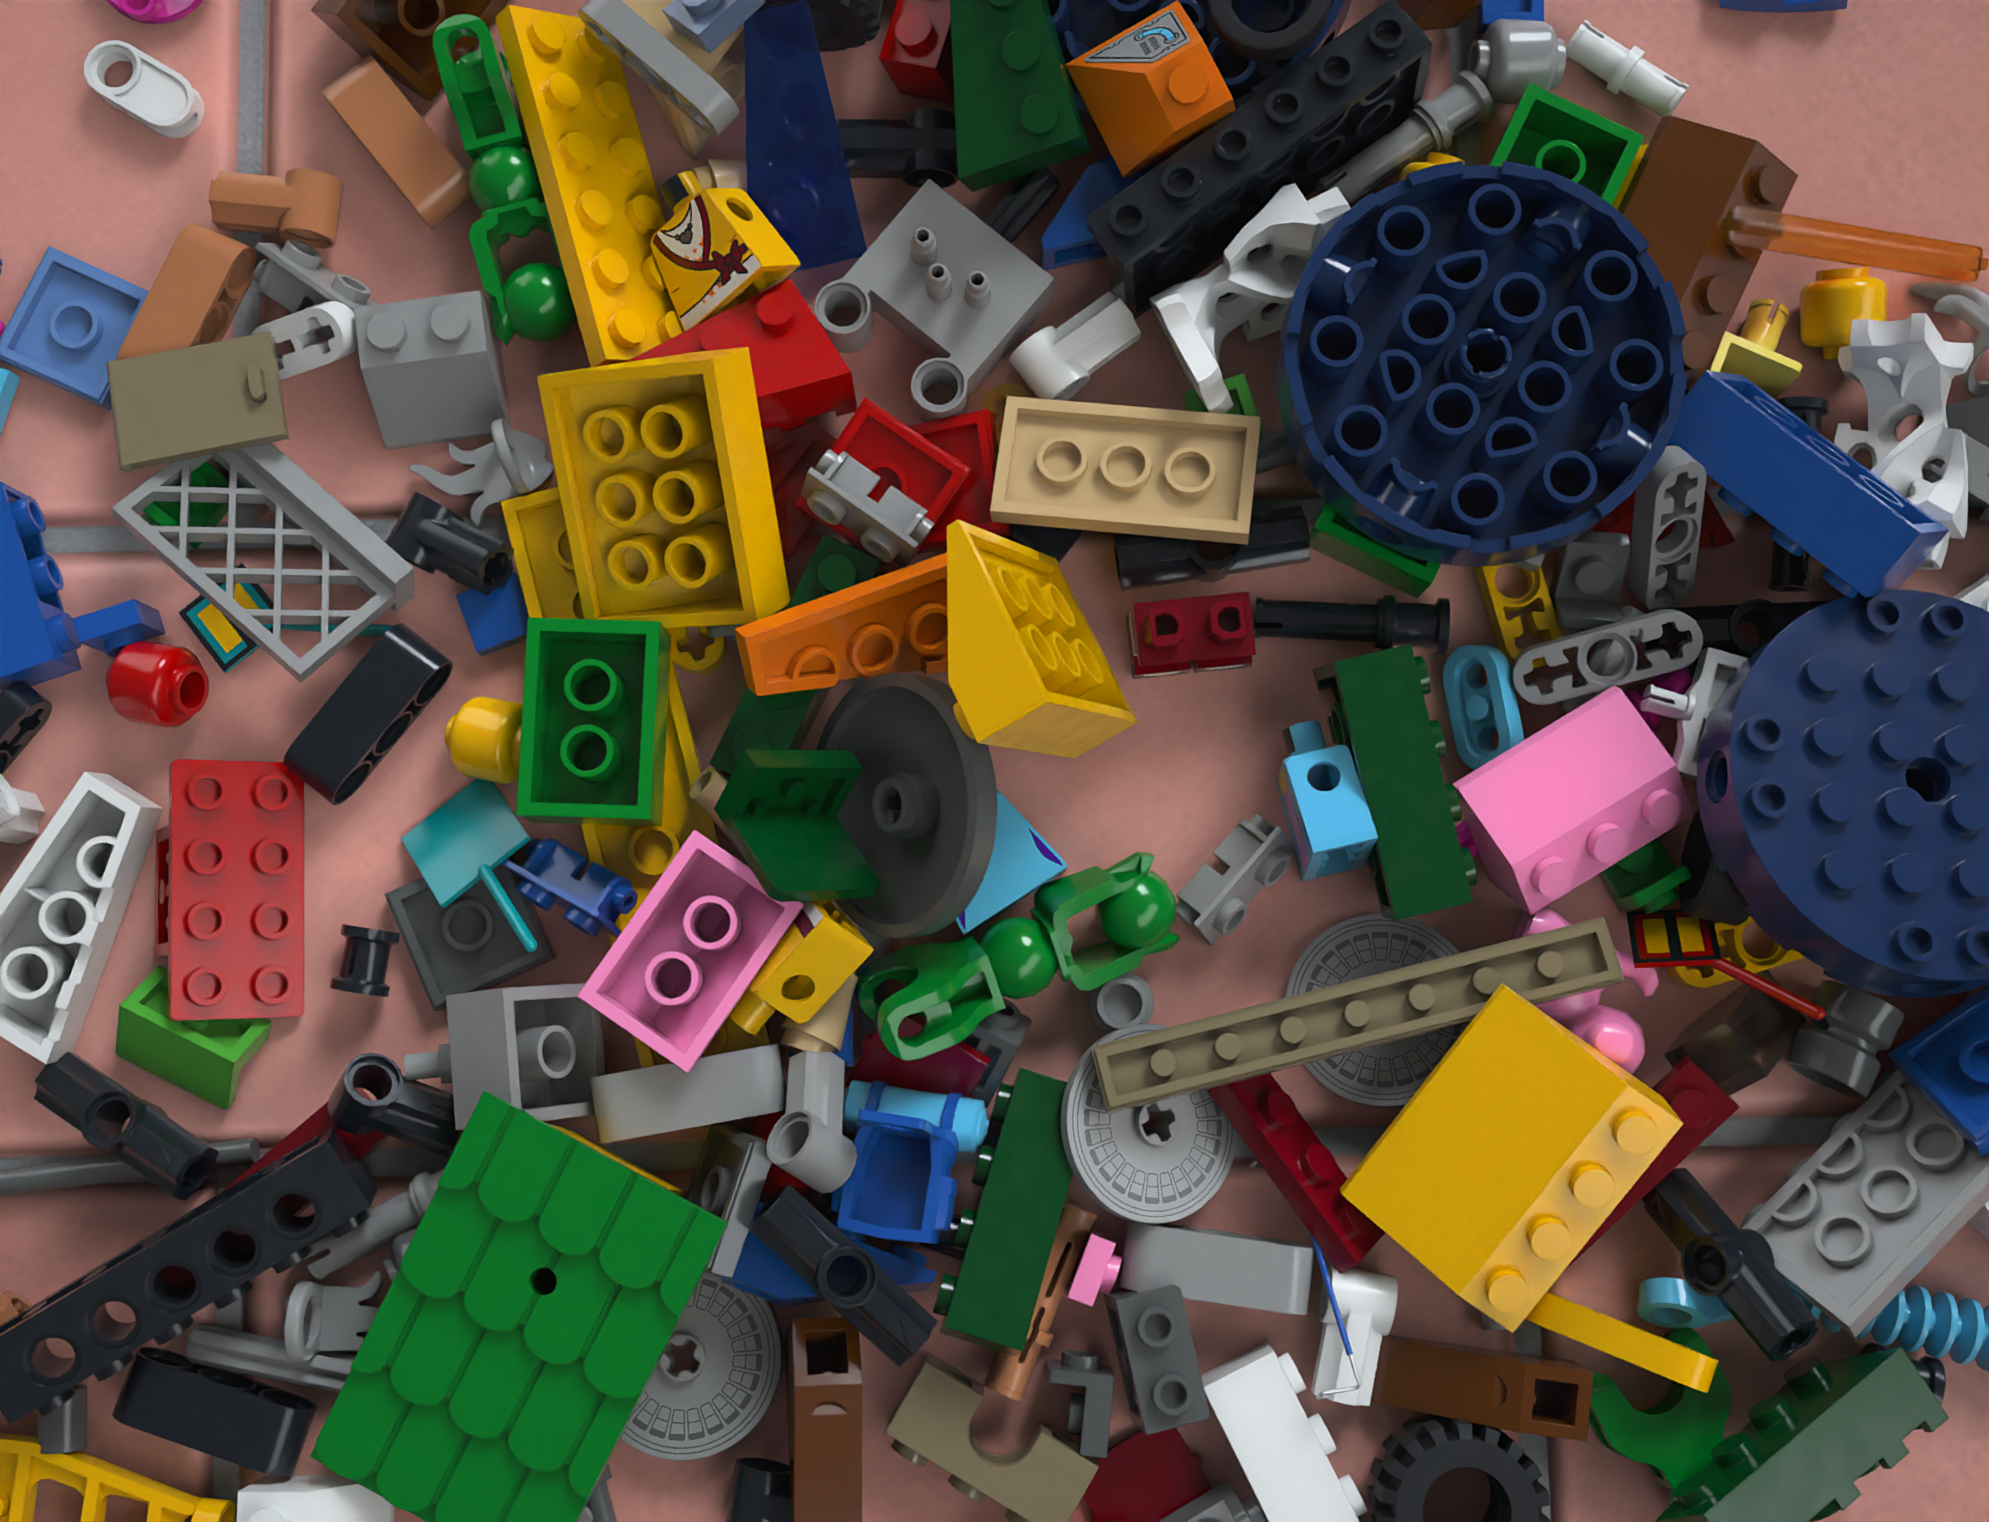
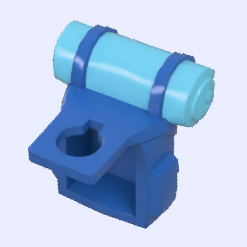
M858 1080L851 1081L843 1097L842 1128L844 1133L854 1134L853 1143L856 1146L857 1158L850 1177L832 1194L831 1211L837 1214V1228L885 1240L937 1244L941 1231L949 1230L953 1217L958 1182L950 1176L957 1152L975 1153L979 1146L983 1144L987 1135L989 1120L987 1119L984 1100L963 1097L962 1093L951 1092L947 1095L890 1086L887 1082L875 1080L873 1083Z

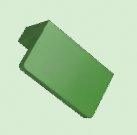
M158 965L119 1005L115 1052L120 1058L226 1110L236 1099L239 1071L269 1038L272 1021L266 1018L170 1020L168 1017V969Z

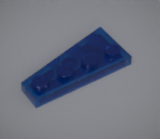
M797 0L759 9L744 22L747 194L800 261L801 265L792 273L861 257L868 248L808 0Z

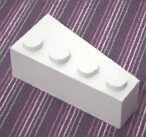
M83 773L0 894V1036L46 1065L57 1062L67 1052H74L163 808L109 774Z

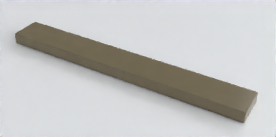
M1601 917L1090 1047V1052L1108 1115L1469 1023L1501 983L1535 1006L1618 985L1625 981L1605 918Z

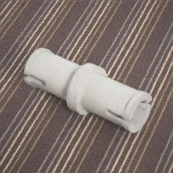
M1586 20L1580 25L1566 46V58L1572 59L1608 82L1606 87L1608 91L1616 96L1620 91L1624 92L1660 115V118L1670 116L1690 87L1688 84L1681 83L1643 59L1645 51L1637 46H1634L1631 50L1627 49L1591 26V23Z

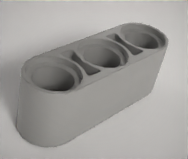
M778 1044L701 1057L689 1073L674 1063L590 1078L600 1144L784 1111L786 1105V1088Z
M1127 1220L1119 1286L1129 1290L1144 1292L1168 1285H1176L1181 1289L1184 1299L1278 1313L1306 1315L1315 1250L1314 1246L1280 1239L1171 1223L1145 1224Z

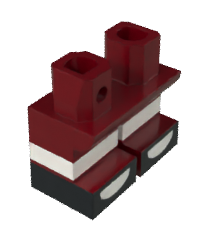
M1249 591L1133 603L1126 616L1133 679L1187 674L1191 670V661H1194L1195 673L1251 667L1253 663L1252 655H1256Z

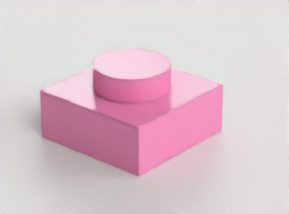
M1090 1229L1071 1280L1066 1287L1068 1298L1092 1307L1098 1291L1106 1295L1110 1294L1122 1262L1121 1257L1113 1254L1116 1246L1113 1237Z

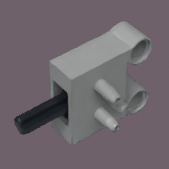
M1048 167L1022 175L984 221H982L935 182L928 179L842 279L829 282L820 289L816 296L814 305L816 318L837 351L852 353L859 351L869 343L874 332L872 313L875 310L933 357V359L926 360L917 367L911 381L913 406L917 417L922 423L966 414L969 397L1053 300L1055 278L1012 244L1060 189V181ZM842 307H852L861 313L856 322L846 327L836 326L829 321L832 313ZM938 383L948 384L957 392L953 400L943 405L932 404L923 395L930 386Z

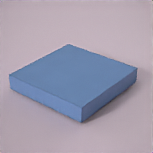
M48 246L0 337V361L110 411L112 404L107 363L115 361L119 349L149 291Z

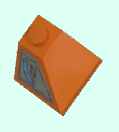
M1178 0L1065 64L1124 179L1187 145L1236 110L1234 99L1207 46Z

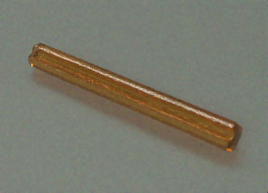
M1739 205L1728 209L1726 217L1720 219L1718 230L1723 232V241L1729 245L1965 283L1977 281L1980 271H1985L1988 267V259L1983 257V249L1977 245Z

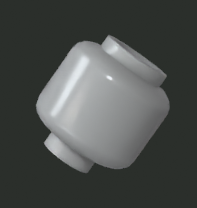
M1502 18L1488 26L1482 40L1473 41L1469 50L1467 68L1484 83L1494 103L1518 104L1529 83L1548 92L1558 88L1566 65V46L1561 38L1556 37L1554 29L1547 22Z

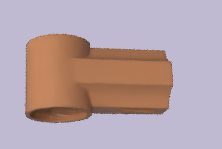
M291 169L286 173V177L219 171L218 177L215 180H211L208 201L212 211V222L219 229L276 234L284 240H297L311 248H331L336 242L344 185L342 181L330 174L311 169Z

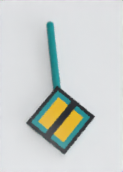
M241 563V564H239L236 568H246V567H245L244 564ZM216 583L226 592V583ZM235 583V601L244 609L274 608L273 601L259 583ZM202 595L179 612L183 620L225 673H228L260 647ZM262 624L273 634V624ZM282 624V629L321 632V625ZM370 624L358 635L381 637L393 625ZM329 625V633L339 625Z

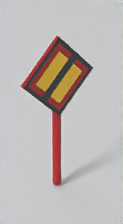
M1682 909L1657 910L1650 914H1645L1644 911L1626 912L1634 968L1710 965L1816 1020H1821L1825 1017L1826 1011L1821 1006L1722 958L1714 921L1690 917Z

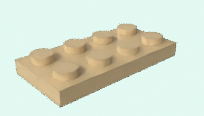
M1007 396L990 507L992 522L1248 545L1261 417Z

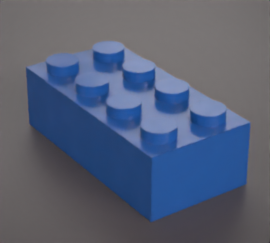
M1706 370L1683 399L1682 409L1668 444L1681 447L1704 466L1706 474L1722 486L1717 495L1726 504L1745 516H1750L1755 511L1774 527L1768 534L1781 547L1799 557L1806 551L1822 563L1826 568L1821 573V576L1844 595L1855 598L1860 593L1866 598L1877 596L1885 589L1898 590L1949 532L1946 527L1745 376Z

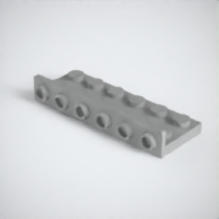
M1988 984L1966 991L1963 1002ZM1893 1066L1881 1076L1876 1085L1875 1092L1856 1111L1846 1113L1837 1121L1832 1129L1830 1138L1811 1157L1801 1159L1792 1167L1786 1178V1183L1766 1203H1760L1748 1212L1742 1222L1741 1229L1748 1228L1761 1234L1772 1249L1774 1270L1781 1279L1856 1338L1989 1200V1152L1981 1157Z

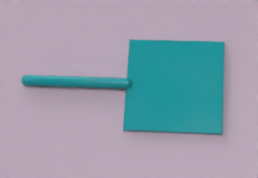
M475 779L405 834L401 840L441 907H447L482 879L525 950L533 952L538 946L535 938L492 871L529 842L531 838L496 784L492 781Z

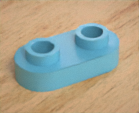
M1465 645L1456 649L1445 663L1443 685L1457 753L1468 767L1476 770L1524 741V733L1511 668L1505 655L1497 648L1489 645ZM1483 667H1485L1488 679L1485 686L1480 682V672ZM1495 729H1497L1499 735L1497 749L1492 743V734Z

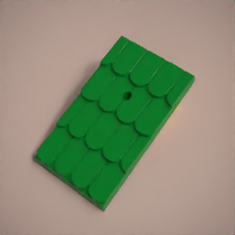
M483 1091L437 1183L439 1186L402 1258L401 1266L350 1367L351 1371L316 1439V1444L310 1457L324 1464L335 1474L353 1480L383 1497L394 1507L408 1511L426 1522H578L729 1222L683 1198L686 1191L683 1188L574 1129L549 1125L494 1094ZM547 1268L551 1269L556 1276L557 1284L553 1292L548 1289L545 1283Z

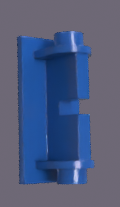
M553 838L535 839L526 850V862L522 867L507 859L502 862V865L521 881L515 889L520 895L545 911H548L553 903L563 907L566 911L562 917L574 927L593 938L597 936L601 929L618 938L622 931L614 925L620 914L629 913L637 902L638 895L633 890L630 880L615 874L595 862H592L581 880L578 881L577 878L589 861L581 854L562 845Z

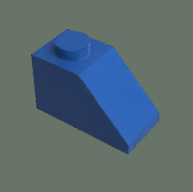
M1111 153L1101 157L1096 164L1088 165L1041 237L1040 263L1042 269L1050 270L1108 257L1107 251L1087 229L1086 217L1152 170V164L1126 179L1123 178Z

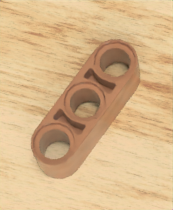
M371 55L367 56L321 91L339 117L431 230L472 199L469 193V181L466 171Z
M196 222L188 224L176 238L119 349L115 361L222 341L253 280V272L257 266V253L255 249Z

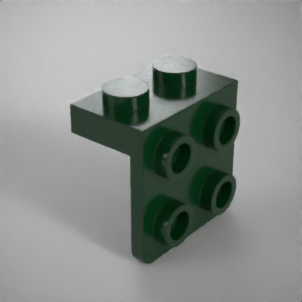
M745 749L714 810L770 898L779 902L870 898L880 885L879 879L836 816L863 770L862 765L852 751Z

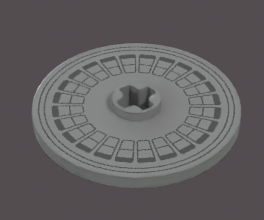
M1382 914L1353 917L1321 933L1304 950L1291 973L1286 997L1459 954L1460 952L1442 934L1414 919L1392 920L1383 917ZM1470 1022L1304 1064L1303 1066L1323 1087L1347 1101L1379 1108L1405 1106Z
M1157 1024L1128 1026L1105 1035L1091 1047L1164 1029L1168 1026ZM1089 1047L1075 1065L1064 1091L1061 1107V1134L1067 1160L1085 1192L1111 1214L1137 1223L1173 1222L1185 1218L1203 1207L1213 1198L1226 1179L1234 1159L1238 1133L1207 1090L1107 1115ZM1149 1112H1156L1159 1122L1152 1127L1153 1134H1145L1142 1124L1148 1121Z
M706 1269L621 1439L635 1449L650 1456L674 1461H688L715 1455L746 1437L759 1424L770 1408L782 1375V1336L775 1313L769 1302L722 1283L721 1275L711 1273ZM692 1340L697 1345L693 1356L700 1362L697 1371L686 1369L678 1375L673 1370L677 1359L670 1353L673 1345L686 1346Z

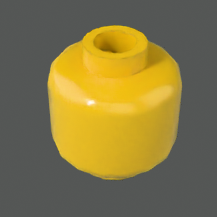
M1870 267L1816 271V281L1806 284L1801 289L1799 295L1801 341L1809 347H1823V360L1838 359L1839 348L1850 345L1852 320L1871 319L1887 321L1886 284L1879 278L1870 277Z
M473 697L462 705L457 714L450 718L445 729V744L447 749L450 750V757L459 772L467 777L497 783L518 782L523 703L491 697Z

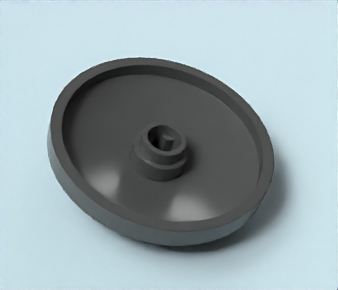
M887 673L870 677L859 683L842 698L832 712L816 750L852 751L863 767L836 816L879 879L880 885L875 894L870 898L834 900L841 910L859 927L874 935L887 938L929 935L943 929L958 918L968 907L984 879L996 834L997 789L988 745L979 744L976 740L969 738L960 727L953 711V705L958 701L952 689L946 684L925 675Z

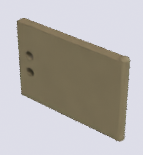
M270 331L118 361H109L107 363L121 471L129 472L133 469L289 439L275 342ZM267 397L264 402L258 403V400Z

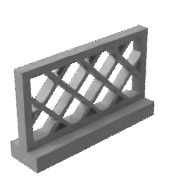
M272 443L170 462L112 507L115 519L300 683L391 607L397 612L414 597V567ZM211 457L230 472L229 488L191 487V473ZM182 480L181 486H175ZM238 480L247 488H238ZM154 501L181 502L180 526H150L138 513ZM190 502L229 503L228 527H189ZM237 504H266L276 513L275 529L237 528ZM284 521L294 529H284ZM168 541L179 542V550ZM189 542L227 543V568L197 567L188 559ZM236 543L275 544L274 569L236 568ZM283 544H312L322 553V570L283 569ZM330 561L340 570H330ZM216 583H226V592ZM235 583L274 584V608L244 609L235 601ZM283 584H322L321 610H282ZM330 584L358 585L372 597L357 611L329 610ZM262 624H273V634ZM282 624L321 625V641L299 658L281 642ZM329 625H339L329 634Z

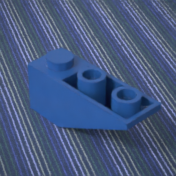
M1 481L0 691L16 682H26L32 687L82 669L76 649L81 647V643H79L73 619L68 613L64 612L58 593L64 586L62 574L55 560L46 553L40 534L46 529L43 513L31 496H27Z
M758 1201L753 1219L765 1203ZM830 1220V1222L837 1228V1221ZM838 1228L856 1246L868 1252L876 1262V1265L906 1292L929 1290L934 1282L937 1272L924 1267L927 1258L922 1254L895 1244H891L888 1252L863 1243L866 1237L865 1234ZM748 1231L733 1278L721 1275L722 1283L782 1307L826 1302L819 1298L803 1279L750 1231ZM848 1255L838 1257L831 1263L827 1270L826 1278L828 1286L833 1293L847 1292L854 1286L858 1276L857 1265L852 1257Z

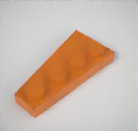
M947 552L734 628L746 686L756 696L835 687L838 680L861 677L866 680L870 677L887 673L921 670L924 674L928 675L948 672Z

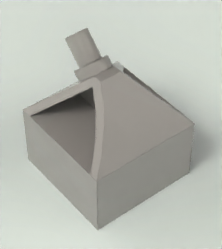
M586 983L498 988L446 995L449 1044H439V1051L405 1054V1079L409 1081L441 1077L442 1084L452 1083L456 1130L465 1129L483 1091L494 1094L541 1121L595 1115L590 1078L606 1075L601 1012L577 996Z

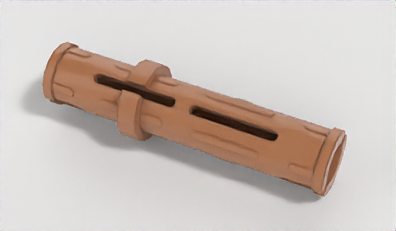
M1067 1201L1064 1202L1023 1352L1015 1357L997 1351L988 1376L983 1381L984 1386L1013 1400L1022 1401L1023 1392L1042 1346L1049 1347L1054 1333L1049 1331L1066 1287L1071 1280L1088 1233L1098 1215Z

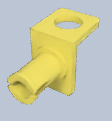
M1761 298L1751 302L1740 337L1725 331L1707 370L1743 375L1771 397L1777 399L1799 376L1802 364L1775 352L1784 325L1787 324L1790 316L1789 309L1780 303L1776 308L1774 317L1768 318L1775 300Z

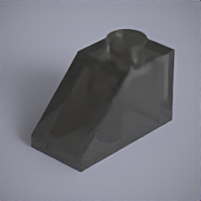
M1768 969L1756 974L1780 986ZM1743 983L1689 1024L1664 1056L1672 1068H1674L1688 1055L1729 1095H1732L1769 1075L1797 1035L1799 1029L1806 1022V1018L1800 1011Z

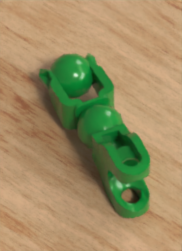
M468 14L454 15L444 20L435 29L433 49L442 84L456 119L464 149L473 161L468 175L469 193L476 207L482 211V218L472 224L469 231V239L484 290L489 296L494 333L506 346L515 333L522 338L534 342L554 341L570 331L577 320L546 202H544L543 191L505 56L499 52L496 41L488 27L480 18ZM462 36H470L479 40L480 50L459 58L457 63L453 61L452 49L458 39ZM536 228H540L543 232H551L561 268L547 263H528L512 272L506 281L498 252L500 246L509 242L510 236L525 238Z
M1136 852L1107 869L1094 866L1041 885L1034 894L1035 908L1030 909L1032 920L1023 917L1001 919L985 931L979 944L971 934L949 942H929L910 945L870 962L858 974L859 979L855 986L856 1000L865 1014L874 1022H877L879 1037L888 1051L902 1060L921 1059L960 1043L976 1029L979 1022L985 1017L1006 1008L1002 996L1012 999L1034 997L1050 985L1055 973L1064 982L1070 980L1079 990L1091 991L1139 967L1144 956L1173 948L1180 940L1179 935L1169 931L1176 918L1175 897L1166 880L1155 872L1150 871L1154 855L1148 852ZM1095 905L1097 923L1109 941L1071 953L1073 937L1067 931V920L1071 916ZM893 978L902 981L906 986L883 1002L874 999L875 990L880 983L887 979ZM916 1013L925 1018L922 1029L916 1035L910 1037L898 1035V1027L906 1016Z
M1691 1328L1671 1329L1663 1336L1665 1339L1714 1358L1701 1336ZM1717 1364L1708 1393L1670 1380L1667 1395L1655 1407L1635 1410L1620 1392L1614 1380L1605 1374L1592 1371L1593 1383L1589 1423L1596 1437L1602 1445L1613 1452L1633 1461L1647 1464L1657 1483L1670 1489L1668 1496L1670 1506L1675 1500L1672 1496L1673 1490L1685 1479L1701 1473L1713 1460L1711 1456L1712 1449L1723 1440V1427L1731 1409V1387L1728 1380Z

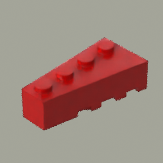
M790 278L627 361L691 352L748 347L762 430L780 426L783 432L805 426L806 418L835 411L837 417L856 412L858 409L850 369Z

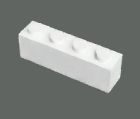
M1264 1342L1201 1375L1205 1394L1268 1522H1359L1357 1517L1368 1512L1350 1475L1347 1474L1339 1479L1337 1478L1326 1456L1336 1451L1337 1448L1319 1413L1307 1418L1296 1394L1305 1390L1306 1386L1288 1352L1277 1357L1270 1345Z

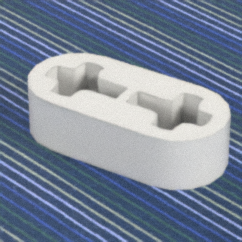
M337 301L324 302L260 325L251 334L270 331L273 335L280 380L345 358L358 349L355 314L345 304ZM330 325L335 337L319 342L314 330ZM291 339L295 351L281 356L276 344Z

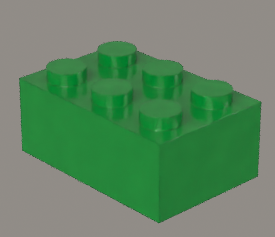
M528 618L517 816L538 823L662 826L671 635L661 622Z

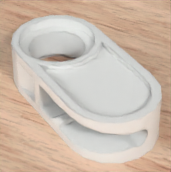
M109 40L100 43L88 53L84 62L85 78L88 84L109 105L160 135L169 138H183L192 134L201 125L205 115V105L201 95L178 72L132 45L119 40ZM118 61L131 62L133 74L125 85L112 88L106 86L105 73L112 64Z

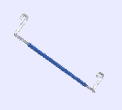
M1254 1160L1249 1164V1167H1260V1163L1258 1160ZM1310 1233L1343 1345L1357 1382L1356 1386L1323 1391L1316 1396L1317 1400L1327 1399V1395L1357 1390L1361 1387V1381L1320 1245Z

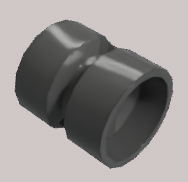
M1822 980L1812 1002L1824 1008L1826 1015L1821 1020L1810 1017L1814 1023L1812 1028L1799 1029L1784 1063L1795 1072L1822 1086L1856 1099L1866 1100L1881 1069V1064L1875 1055L1877 1051L1890 1050L1905 1015L1896 1007L1870 993L1841 982Z

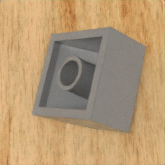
M480 290L354 308L360 368L385 447L388 450L492 436L491 422L500 418H504L511 427L501 342L494 333L491 305Z

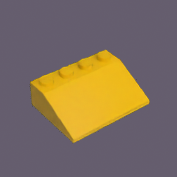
M748 347L691 352L537 376L584 619L661 622L665 628L748 624L770 616L789 604L790 594Z
M959 519L948 525V683L958 701L953 705V711L957 722L969 738L976 740L979 744L1075 759L1138 723L1057 559Z
M1501 983L1342 1185L1340 1192L1458 1296L1514 1333L1684 1123L1660 1094Z

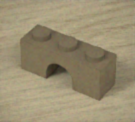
M928 1352L888 1420L885 1433L894 1438L891 1447L902 1457L916 1465L925 1467L928 1460L950 1472L951 1475L948 1482L967 1497L982 1502L985 1495L1007 1507L1008 1510L1005 1517L1010 1522H1068L1099 1468L1097 1457L1080 1455L1076 1441L1041 1420L1029 1440L1018 1450L1001 1454L985 1449L976 1441L970 1428L971 1418L984 1396V1385Z

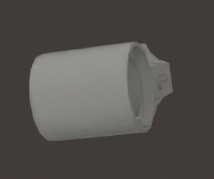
M805 1050L789 1058L785 1115L774 1125L768 1137L766 1149L767 1156L773 1164L815 1191L825 1194L835 1191L846 1182L855 1167L857 1158L856 1146L849 1138L842 1134L845 1061L830 1051L820 1053Z

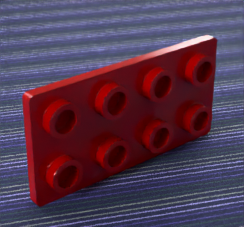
M176 759L170 763L169 825L156 831L155 958H168V1017L170 1020L300 1017L304 1013V781L285 767L283 762Z

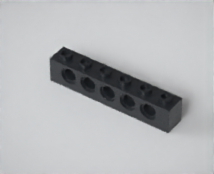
M336 1125L331 1126L0 1324V1411L8 1423L12 1424L32 1411L35 1412L38 1418L53 1412L75 1394L73 1386L93 1374L98 1381L109 1378L135 1358L132 1352L134 1349L153 1338L158 1345L172 1340L193 1324L192 1314L212 1302L217 1309L230 1305L253 1287L250 1279L270 1267L277 1274L286 1271L303 1260L312 1251L308 1244L330 1231L335 1238H339L367 1220L370 1216L367 1209L371 1207L378 1187L340 1129ZM293 1193L304 1195L313 1203L315 1213L307 1217L293 1216L283 1207L282 1197ZM231 1229L247 1232L253 1238L256 1249L249 1252H238L231 1249L224 1240L223 1232ZM179 1265L187 1268L193 1274L196 1285L179 1287L172 1284L166 1277L165 1267ZM116 1301L128 1305L133 1310L136 1321L122 1323L114 1320L107 1312L106 1303ZM59 1338L65 1340L72 1346L75 1357L60 1358L54 1355L49 1350L46 1339Z

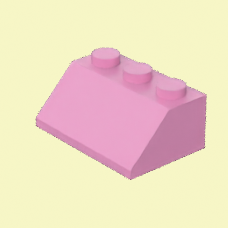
M1615 685L1453 783L1459 797L1462 812L1490 882L1530 915H1533L1693 816L1677 764L1624 692Z
M693 830L577 996L689 1073L805 905L799 901L779 902L770 898L749 866L696 830Z

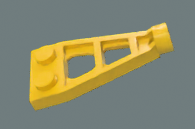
M0 1433V1522H33L38 1483L42 1479L58 1481L77 1489L83 1495L81 1522H105L108 1495L111 1494L144 1502L149 1507L147 1522H186L190 1515L192 1516L191 1522H236V1505L233 1500L194 1496L79 1450L58 1454H41V1445L38 1444L36 1436Z

